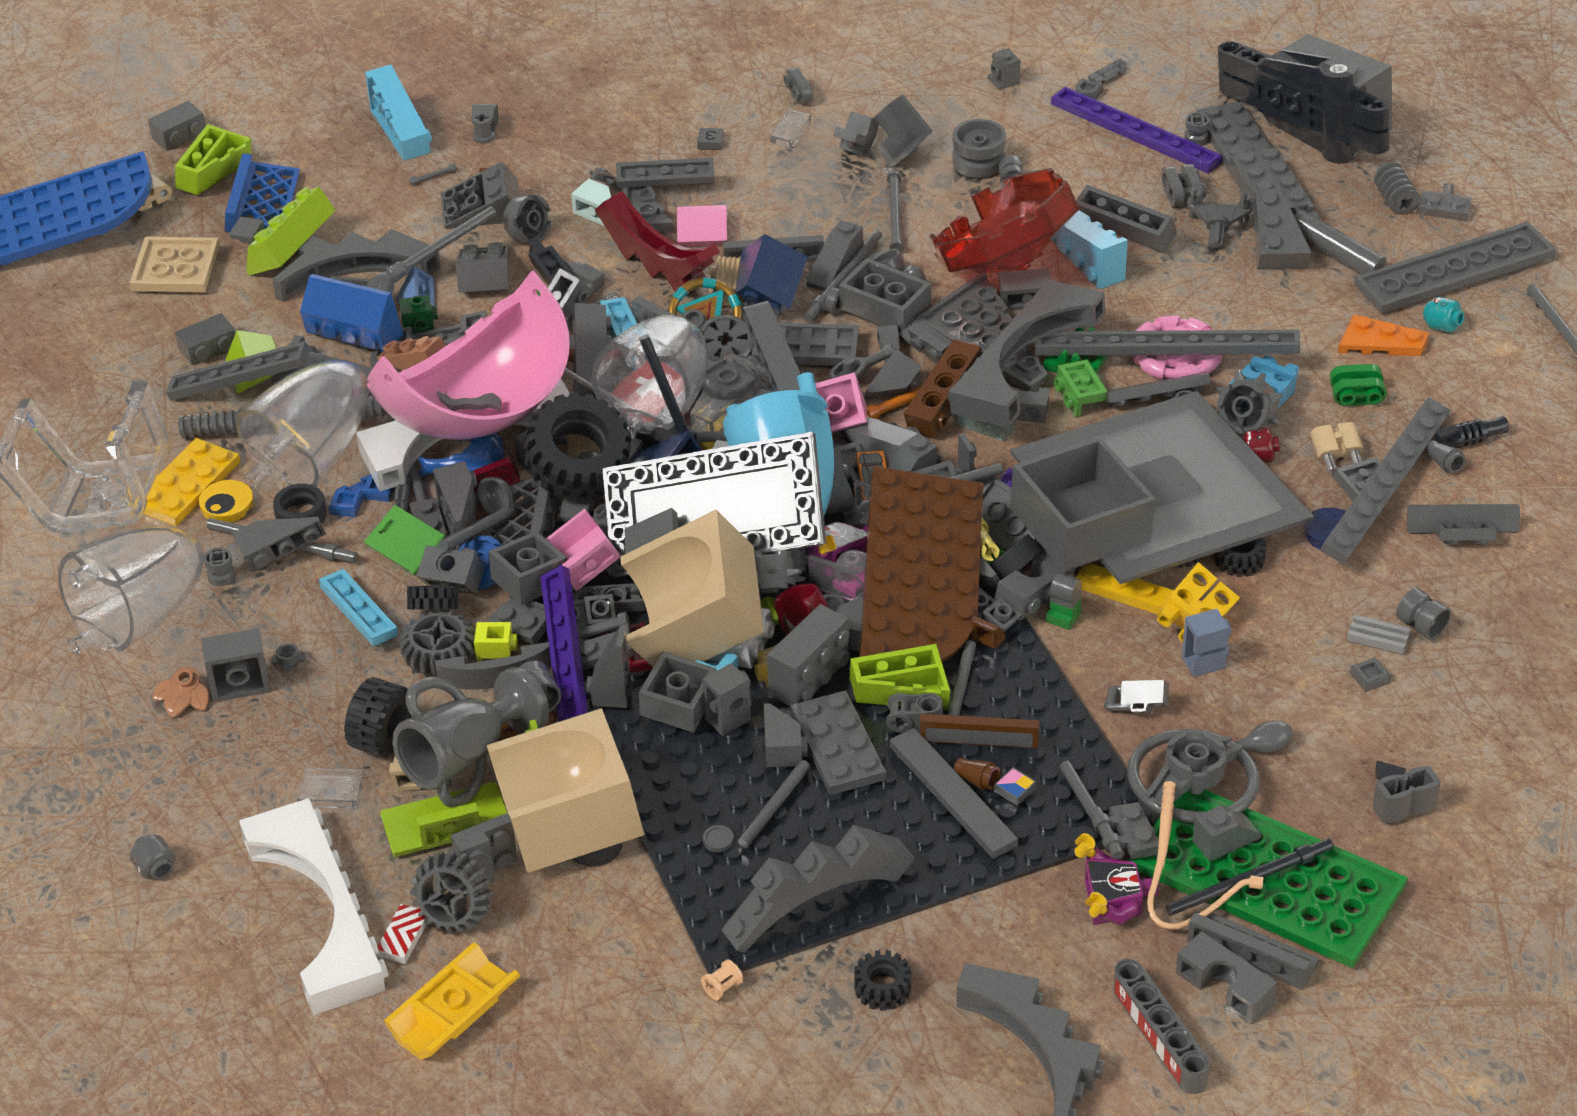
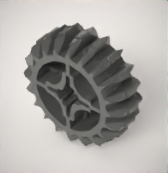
M443 609L439 613H433L430 610L428 615L419 613V618L410 619V624L404 626L403 633L400 634V652L406 665L411 666L414 672L421 671L423 676L430 672L435 677L437 675L436 660L464 656L465 664L473 660L476 631H474L470 620H466L463 614L456 615L453 610L449 613H444Z
M455 850L449 851L447 854L442 851L432 857H428L416 869V875L411 881L415 886L409 894L417 897L413 901L412 906H419L421 908L418 917L425 915L428 918L426 926L435 923L437 932L443 931L446 927L449 935L454 934L456 931L461 934L465 933L468 929H474L479 925L480 921L486 918L487 910L492 905L489 898L492 897L494 891L486 888L490 885L491 879H484L482 876L486 868L478 870L475 867L477 859L468 862L466 853L460 854L457 857ZM435 874H436L437 879H438V880L436 881L437 890L434 892V889H433V880H434V876H435ZM469 893L470 907L467 911L465 906L467 904L466 895Z

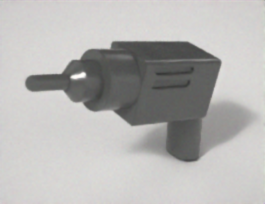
M563 260L572 271L573 276L580 279L590 288L588 298L592 293L605 285L604 273L586 263H568Z

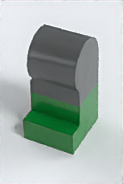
M1060 572L1055 575L1050 587V610L1046 614L1047 623L1067 630L1071 629L1081 614L1082 583L1080 579L1066 576Z

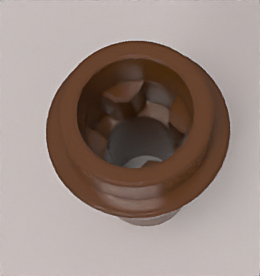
M959 758L954 766V771L959 776L983 791L987 789L993 790L994 784L1001 776L1000 768L994 762Z

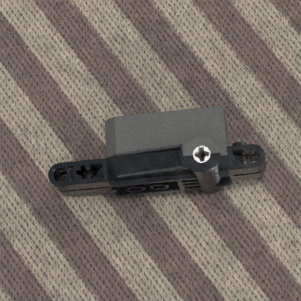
M1309 34L1272 56L1234 41L1223 42L1218 45L1220 92L1257 107V111L1263 114L1267 122L1318 150L1327 161L1333 163L1349 162L1358 156L1359 150L1372 154H1382L1389 150L1390 131L1392 130L1391 65Z

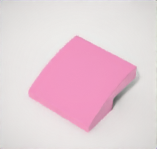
M726 205L677 207V243L683 247L711 246L713 244L723 246V242H727Z

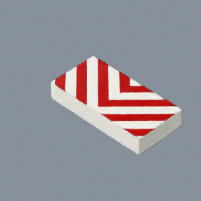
M400 904L377 946L379 954L376 957L406 964L427 925L428 918L425 915L418 917L421 909Z

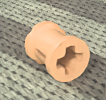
M728 959L722 962L721 968L711 975L705 974L701 977V984L704 990L714 1000L722 998L723 992L733 985L738 986L743 983V975L740 969Z

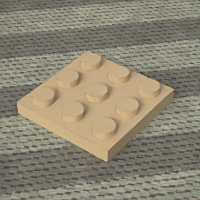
M145 237L129 283L131 291L206 292L220 246L218 238Z

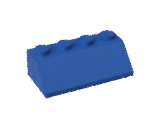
M315 274L309 276L300 309L307 333L379 351H384L383 347L386 344L397 341L403 336L391 292Z

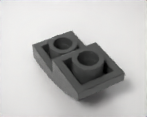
M979 587L978 618L999 626L1004 632L1022 617V614L1002 597L995 601Z
M613 594L584 597V600L574 601L577 626L580 625L581 628L616 618Z

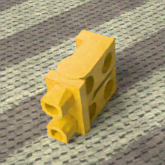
M1198 562L1160 607L1159 611L1161 612L1157 617V621L1167 628L1173 623L1182 630L1177 636L1183 643L1185 617L1213 609H1218L1221 616L1224 617L1240 597L1220 581L1207 597L1201 601L1200 599L1209 591L1218 578ZM1194 575L1203 576L1206 580V586L1195 578ZM1215 594H1224L1228 599V604L1222 601Z

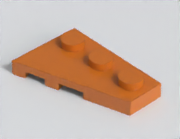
M1353 315L1339 344L1338 353H1347L1348 350H1361L1362 354H1372V350L1386 351L1389 355L1421 356L1428 342L1429 333L1415 328L1371 319L1366 316Z

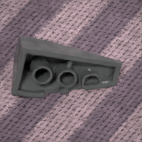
M867 417V423L843 430L851 443L858 441L863 452L883 451L886 468L913 472L937 464V445L917 432Z

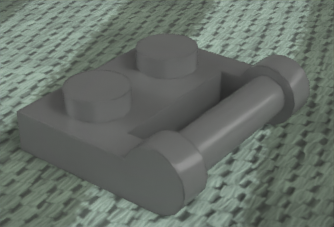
M626 612L617 614L616 618L582 628L580 625L577 626L583 671L595 667L596 662L616 632L586 641L585 638L618 629L620 625L626 626L627 635L632 633L630 620ZM628 645V655L632 657L634 656V649Z

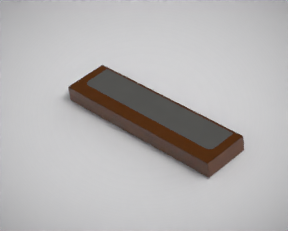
M920 714V734L927 742L1038 748L1039 720Z

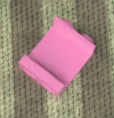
M585 509L546 538L547 541L567 557V561L562 565L569 568L571 585L576 591L621 557Z

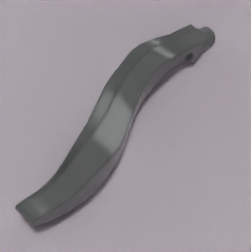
M441 391L436 393L439 401L452 411L460 409L483 410L486 408L501 411L502 401L494 393H487L477 398L452 399Z

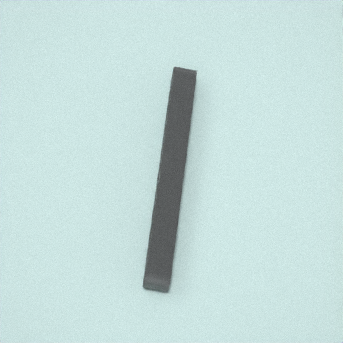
M769 301L742 307L746 327L774 392L800 390L796 379L800 372ZM835 452L833 488L826 510L828 516L855 509L851 488Z

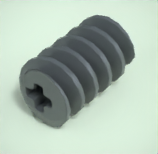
M1389 162L1379 167L1374 175V182L1390 209L1397 214H1407L1416 209L1420 204V195L1405 171L1401 168V165L1396 162Z

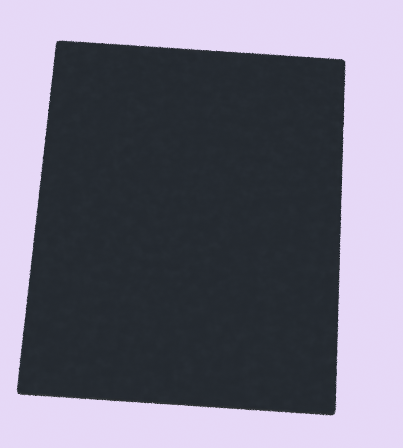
M847 436L834 439L833 448L851 442ZM847 480L855 504L862 503L861 487L855 489ZM593 510L592 513L590 514V516H591L592 518H593V515H594V510ZM843 512L831 516L825 513L824 526L835 522L844 523L846 519H844ZM556 521L554 532L567 522ZM610 565L583 587L635 584L631 576L613 578ZM818 565L806 566L807 571L798 575L805 577V580L796 582V586L814 584L823 595L838 594L844 598L845 603L863 596V591L856 597L835 586L834 578L838 574L832 576ZM857 565L865 569V565ZM979 583V587L995 600L997 589ZM543 596L533 600L544 604ZM613 596L614 602L622 599L619 596ZM647 610L626 612L630 625L644 622L646 625L650 624ZM1026 618L1018 620L1004 631L1005 639L997 649L971 639L970 634L967 641H974L976 649L959 716L1039 720L1038 748L928 742L953 770L959 758L994 762L1000 768V778L1014 767L1036 781V789L1017 806L994 792V789L983 791L961 777L1018 838L1017 847L994 859L890 748V739L902 733L894 732L887 727L886 720L890 714L888 706L856 702L850 681V660L859 657V651L849 649L850 658L848 663L843 668L840 667L832 675L830 681L822 685L814 693L811 700L847 691L885 768L886 780L829 795L808 750V753L802 754V760L809 763L810 769L748 848L740 846L738 839L796 767H767L764 704L773 705L793 719L791 707L769 695L767 654L786 637L780 624L775 626L773 637L768 639L762 656L757 658L752 669L738 666V670L744 671L751 683L749 687L752 703L750 707L751 720L724 736L705 720V713L694 733L641 716L639 692L652 670L630 674L631 691L627 708L592 706L591 694L587 693L586 686L588 676H593L594 668L583 671L588 713L602 708L630 780L644 835L639 838L707 974L710 975L721 968V963L727 959L736 964L740 971L743 972L1077 859L1079 857L1075 854V848L1078 845H1076L1075 840L1083 833L1089 834L1094 839L1095 847L1100 850L1105 849L1102 844L1103 839L1101 835L1096 832L1092 825V820L1060 769V764L1064 761L1071 762L1097 807H1101L1102 811L1108 814V816L1112 806L1139 802L1151 827L1154 826L1159 818L1133 792L1128 781L1126 768ZM617 629L585 638V641L616 632ZM547 630L540 638L542 643L548 642ZM964 645L955 655L942 663L950 689L949 705ZM943 710V715H947L948 711ZM899 718V724H901L902 718ZM715 825L728 827L733 832V845L723 852L708 850L703 843V834L708 828ZM857 825L899 838L914 856L915 860L898 881L884 879L856 881L820 893L798 905L768 928L745 953L737 951L722 931V928L755 888L751 880L767 859L773 858L794 864L811 841L835 848L851 827Z

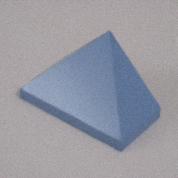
M416 266L410 269L396 300L417 295H430L431 305H435L434 277Z

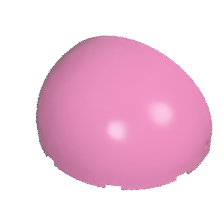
M533 270L512 295L493 306L494 308L491 310L493 314L491 316L480 318L465 331L466 334L448 344L426 360L398 373L389 360L382 356L367 378L369 382L367 388L380 406L392 418L409 429L430 437L449 440L472 439L506 429L526 417L546 399L558 384L567 365L570 345L569 331L563 311L557 300ZM441 391L452 399L477 398L487 393H494L502 401L501 411L493 408L452 411L439 401L436 393Z

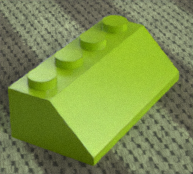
M306 187L296 194L297 198L286 204L282 208L283 212L272 218L268 222L269 226L254 236L255 240L248 246L246 272L249 276L281 267L336 211L320 187L312 189Z

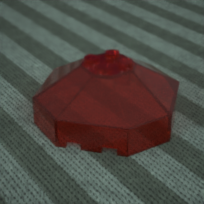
M1052 168L1010 176L1002 180L1005 187L994 193L988 187L973 194L971 198L981 220L969 225V220L966 216H958L950 223V227L945 228L937 236L933 233L929 235L936 251L935 257L949 273H997L998 275V272L1027 270L1031 267L1030 263L1043 255L1046 247L1080 210L1069 183L1066 180L1063 181V178L1058 173L1055 174Z

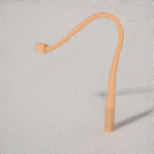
M1166 781L1163 783L1158 856L1147 905L1151 919L1158 926L1177 930L1189 926L1191 918L1179 923L1164 922L1156 915L1153 903L1167 855L1173 819L1176 784ZM1250 875V879L1239 881L1216 902L1198 914L1206 917L1245 885H1249V888L1262 889L1263 877Z

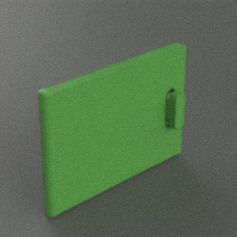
M394 505L366 538L364 543L406 569L412 575H415L418 572L426 545L437 547L440 541L446 538V535Z

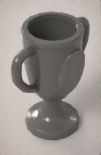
M511 667L498 675L494 682L493 694L495 702L491 704L485 700L467 698L458 687L450 681L441 678L427 677L413 683L406 694V705L413 718L400 722L393 732L395 757L406 776L420 788L429 790L437 788L439 799L449 808L465 805L474 799L485 777L486 755L489 753L486 745L497 742L501 734V726L507 723L512 729L523 734L526 730H529L530 720L536 719L538 729L545 727L548 722L549 707L547 697L537 680L524 669ZM430 688H436L449 693L454 698V701L447 702L422 713L418 707L417 697L420 693ZM476 764L474 776L467 789L452 797L448 792L447 780Z

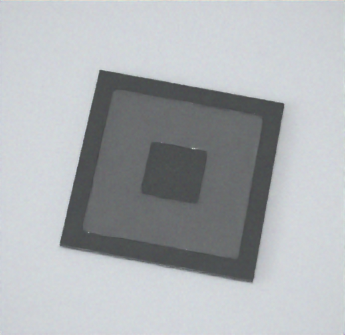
M1198 391L1010 449V454L1018 463L1101 437L1156 498L1151 542L1099 559L1120 584L1313 521L1314 518L1307 508Z

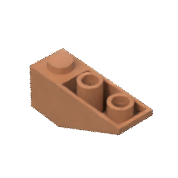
M425 336L417 340L410 338L403 342L392 341L383 347L384 351L377 359L379 361L382 356H385L393 367L403 371L443 349L446 344L441 336L431 338Z

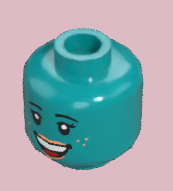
M1435 297L1426 304L1423 318L1430 329L1451 333L1458 326L1462 325L1464 312L1457 300Z

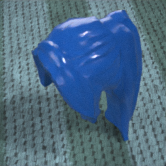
M497 433L472 439H461L471 441L470 445L462 453L441 459H425L419 456L418 461L422 466L419 472L425 478L429 474H434L433 469L465 461L469 471L476 470L503 459V440Z

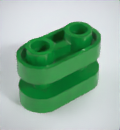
M1340 365L1335 367L1329 374L1334 401L1341 406L1375 405L1381 403L1387 396L1386 386L1383 382V373L1378 365Z

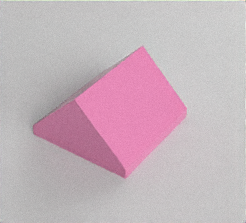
M855 372L815 383L817 393L827 401L828 407L824 410L828 412L831 433L867 423V406Z

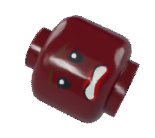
M1269 428L1248 430L1245 432L1244 438H1241L1264 463L1273 462L1275 452H1280L1279 437L1273 436Z

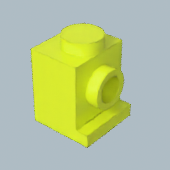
M477 622L474 640L477 662H481L483 659L511 657V651H517L518 637L517 634H512L511 622Z

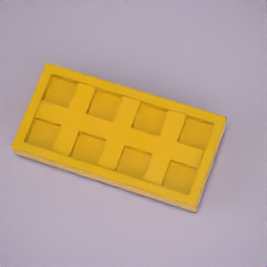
M195 438L131 501L132 509L177 526L199 504V496L202 491L210 484L222 481L241 462L239 454Z

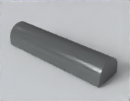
M1303 209L1294 215L1309 245L1357 273L1364 274L1374 271L1386 264V257Z

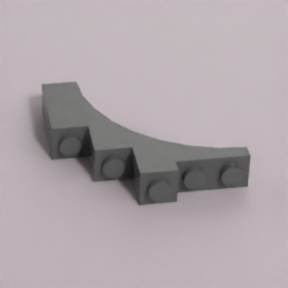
M390 229L376 242L353 232L337 245L312 236L297 249L299 257L273 278L276 299L284 302L297 292L305 289L309 276L312 274L330 278L331 276H342L352 273L385 272L389 266L396 264L398 261L404 262L429 246V244L393 229ZM439 251L416 265V267L432 276L441 268Z
M853 825L835 848L811 841L794 864L768 858L751 880L755 888L722 928V931L737 951L745 953L777 920L805 901L840 885L856 881L873 879L898 881L915 858L899 838Z
M965 963L957 985V1007L981 1014L1001 1024L1019 1037L1036 1055L1048 1076L1054 1094L1055 1107L1053 1116H1077L1078 1108H1074L1075 1102H1081L1084 1089L1093 1090L1095 1079L1102 1078L1105 1059H1100L1101 1045L1072 1039L1074 1026L1069 1025L1070 1012L1042 1006L1044 993L1039 992L1038 978Z

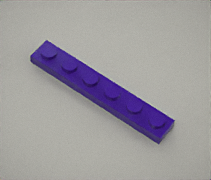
M564 565L540 576L552 674L562 694L561 701L557 706L558 722L588 713L570 570Z

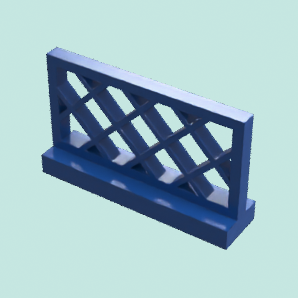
M242 153L225 211V232H231L240 217L250 214L254 219L263 220L266 229L269 226L268 221L283 212L282 208L276 210L272 206L280 203L284 207L293 201L300 168L253 162L251 154ZM256 171L266 172L267 174L259 176ZM288 175L293 177L284 180L280 176ZM274 179L277 183L270 186L267 181ZM260 185L263 189L255 191L252 187ZM284 188L287 191L286 193L280 195L276 192ZM270 194L273 198L265 200L262 196ZM256 200L259 204L251 206L248 202ZM266 209L269 213L261 215L258 211Z

